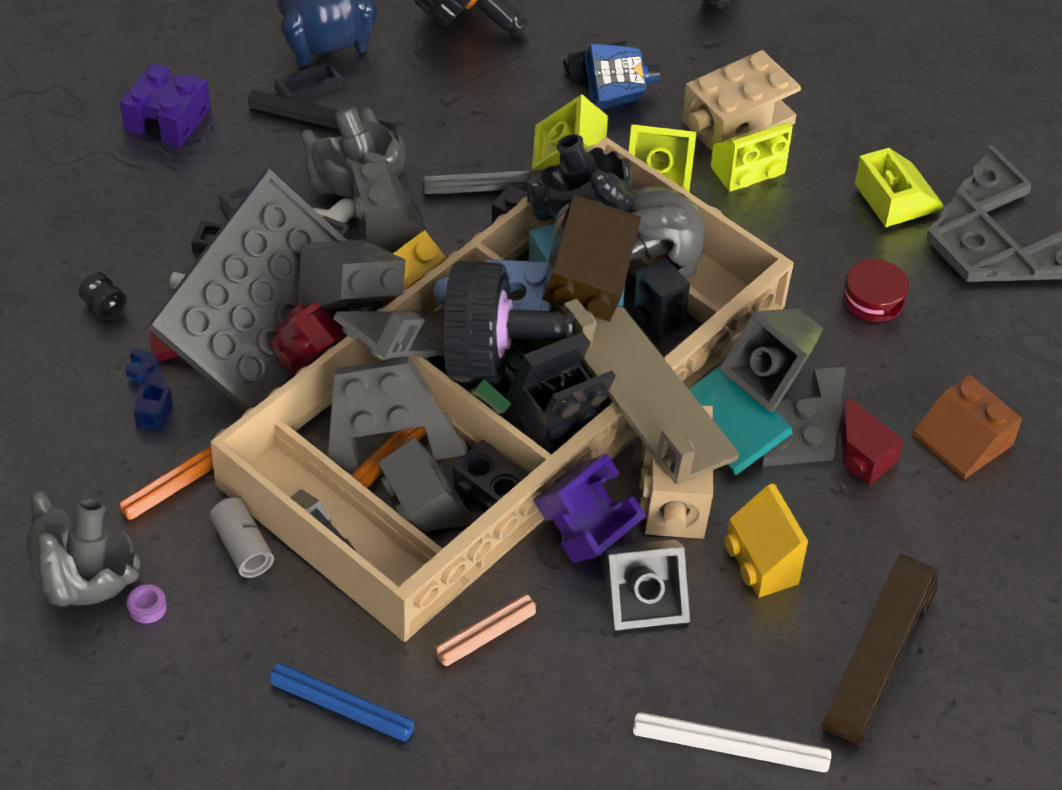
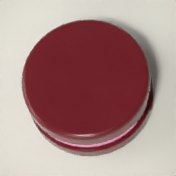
M882 259L862 260L854 264L846 275L843 302L846 308L859 319L878 323L892 320L904 309L909 289L908 278L901 268L889 261Z

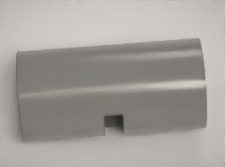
M232 497L216 504L210 512V519L240 575L245 578H252L266 572L272 566L274 556L244 501L241 498Z

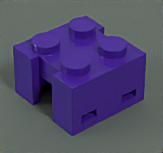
M152 62L119 101L124 130L143 136L145 133L144 122L147 117L158 120L162 143L181 148L211 109L207 80L190 74L174 75L170 73V68Z
M607 453L581 462L533 500L546 521L553 519L562 533V542L560 544L572 563L598 557L646 517L634 496L613 502L602 486L606 480L615 478L620 474Z

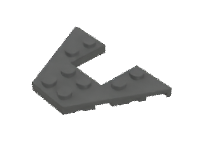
M989 145L986 154L978 165L976 164L973 167L970 176L965 178L957 189L955 197L950 204L944 207L939 219L934 221L929 228L926 240L966 282L1062 279V231L1025 248H1021L986 213L1029 194L1032 186L993 145Z

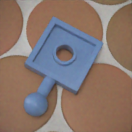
M486 259V262L501 263L506 266L510 281V292L514 290L526 292L522 299L517 301L511 300L514 310L551 311L552 303L542 300L548 262ZM449 277L437 281L433 289L435 299L442 305H445Z

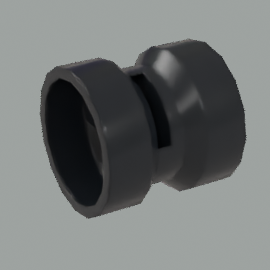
M102 272L89 275L79 287L81 299L87 305L92 306L93 311L101 319L108 320L114 318L126 305V295L117 286H113V282Z

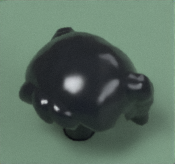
M578 134L567 135L559 140L557 150L560 152V164L544 169L541 174V181L535 177H528L525 181V186L528 190L527 204L529 211L539 221L556 220L559 211L570 203L573 194L626 212H630L634 204V196L630 193L632 186V166L628 158L620 159V155L616 151H611L606 155L601 147H596L586 152L583 138Z

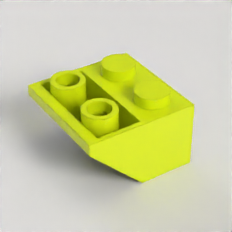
M790 122L769 125L714 143L711 168L729 192L784 174L786 172L793 126Z
M885 148L860 156L855 185L885 227L943 210V203L914 164L890 148Z

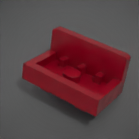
M317 301L307 308L302 303L286 315V319L274 328L277 335L268 343L276 353L281 366L289 370L294 377L301 368L308 367L329 346L328 342L307 317L321 307Z

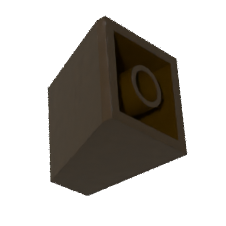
M573 194L551 247L542 300L564 307V303L577 299L585 310L590 311L594 317L610 322L622 296L641 216Z

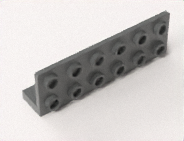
M444 311L336 312L333 317L336 322L343 326L342 331L346 335L363 341L369 346V352L377 358L388 360L389 358L444 357Z

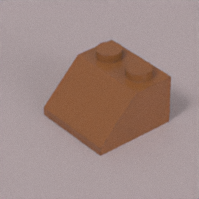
M969 374L944 391L915 428L913 436L962 479H966L1014 445L1022 418Z

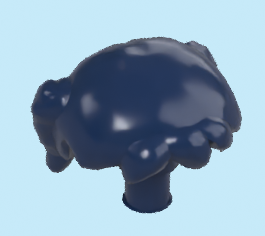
M277 0L279 12L284 18L281 22V30L287 44L295 54V60L299 67L305 68L310 63L311 54H322L344 49L352 44L355 45L359 53L367 51L368 40L373 31L377 16V6L372 0Z

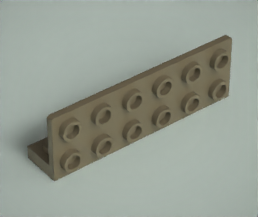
M577 299L564 303L563 314L572 312L575 315L574 335L583 332L591 342L583 358V364L593 377L611 370L614 372L616 377L609 389L608 397L676 485L738 459L739 452L623 307L615 309L609 322L594 317L590 311L585 310Z

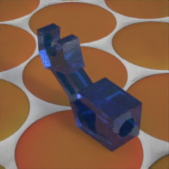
M132 349L130 354L132 364L139 365L126 364L125 372L128 379L141 384L133 410L136 427L163 430L173 406L171 390L165 385L158 369V358L150 351Z

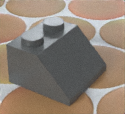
M413 438L378 462L385 474L381 478L383 485L392 497L396 495L400 501L396 505L400 516L408 522L413 521L423 532L468 526L474 522L461 497L455 491L445 469L437 460H434L433 456L416 438Z
M675 539L610 546L602 553L605 587L614 630L690 622L685 548L680 542Z

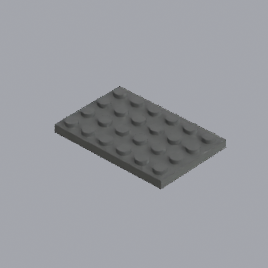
M268 169L261 174L147 325V328L244 412L249 408H254L264 401L275 388L281 387L291 373L281 366L276 353L268 343L277 335L274 328L286 319V315L298 306L301 244L347 241V239L274 172Z

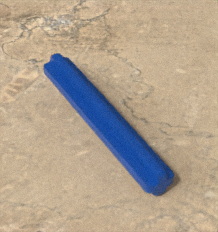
M277 663L270 673L269 678L272 685L401 741H407L413 732V719L283 663Z

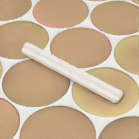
M643 712L637 713L633 726V733L637 736L819 772H827L831 761V751L827 748Z

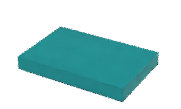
M719 366L689 388V390L702 406H713V421L739 452L736 461L726 464L736 476L793 434L791 426L776 411L769 412L720 370L721 366Z

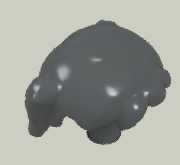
M354 106L335 112L333 117H335L341 136L320 139L310 129L301 132V137L305 144L306 171L309 176L310 186L324 195L336 194L343 198L354 199L352 166L386 161L398 178L406 161V147L402 136L396 135V139L384 125H381L376 120L370 108H363L360 114H358L357 107Z
M643 186L638 189H631L630 193L634 196V204L629 213L641 216L630 264L644 257L651 260L668 252L664 258L673 266H676L675 268L685 278L692 277L697 271V262L703 253L705 242V228L698 207L686 195L671 188Z
M40 490L32 494V523L27 536V551L32 573L51 604L58 606L97 604L114 597L127 584L134 583L138 579L140 559L133 552V543L130 537L120 528L117 529L114 536L103 527L104 512H106L104 504L92 499L77 502L74 507L76 513L73 525L66 511L53 508L45 492Z

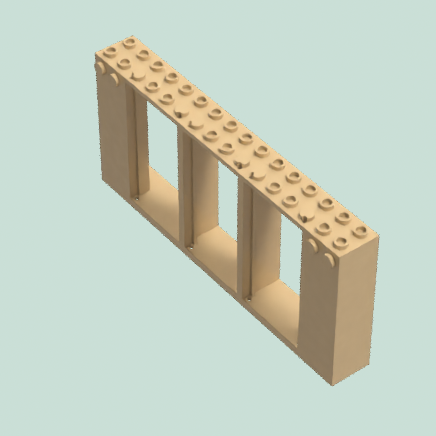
M605 137L596 145L590 146L586 152L593 148L601 147L606 155L611 151H616L619 153L620 159L628 158L632 166L631 189H638L643 186L671 188L686 195L701 212L705 228L703 253L697 262L696 273L686 279L690 283L687 313L703 325L664 357L666 362L689 389L710 374L726 359L755 311L777 310L785 307L794 262ZM527 197L522 198L516 207L505 215H500L490 227L482 233L475 234L464 247L458 251H453L438 267L430 269L416 284L404 289L403 295L398 296L386 307H381L377 311H444L445 305L440 304L435 299L433 289L437 281L449 277L452 266L455 263L465 261L486 262V259L513 261L529 248V231L554 224L555 219L537 220L529 211ZM668 252L651 260L647 257L629 264L628 272L637 278V271L647 264H653L661 260ZM523 290L512 291L511 300L517 301L522 299L526 292ZM552 303L551 311H558L563 314L564 307ZM347 335L335 346L327 348L321 357L308 367L301 368L295 377L282 387L275 388L256 407L245 411L238 421L215 435L214 439L210 441L215 484L230 498H241L255 519L405 643L544 520L543 515L533 500L581 462L606 453L612 460L638 437L637 433L613 402L551 455L459 384L451 381L447 375L422 357H409L432 391L433 399L441 411L446 412L451 419L452 427L459 438L463 437L465 442L472 448L480 441H486L529 474L442 549L296 432L332 404L336 368L384 361L372 355L368 350L369 346L363 341ZM302 489L320 500L332 519L331 524L344 538L349 540L355 550L290 497Z

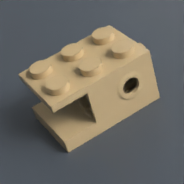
M761 50L686 83L682 121L691 131L697 132L696 136L713 152L714 143L769 125L790 122L791 125L795 124L796 113L781 99L799 92L801 86L768 54Z
M702 406L713 419V406ZM641 440L640 461H643V467L645 468L640 470L639 490H642V497H640L639 505L646 514V517L643 518L645 520V535L704 539L713 498V470L676 485Z

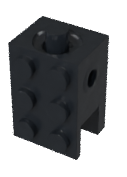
M583 332L523 355L505 397L511 405L503 414H498L551 455L599 414L598 411L603 401L609 396V389L616 377L611 370L591 379L581 366L591 344Z

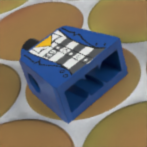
M590 44L584 54L591 102L600 110L638 101L646 92V83L660 82L659 64L643 65L641 51L638 48Z

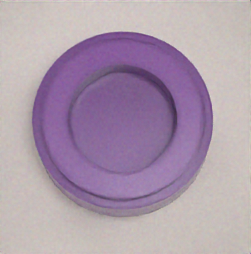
M152 584L140 585L134 588L127 597L129 615L136 622L144 624L153 623L159 620L166 612L165 594L158 586Z

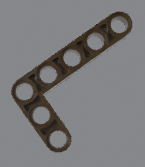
M903 554L898 556L828 709L822 729L856 745L861 744L919 614L926 615L935 597L939 585L938 569Z

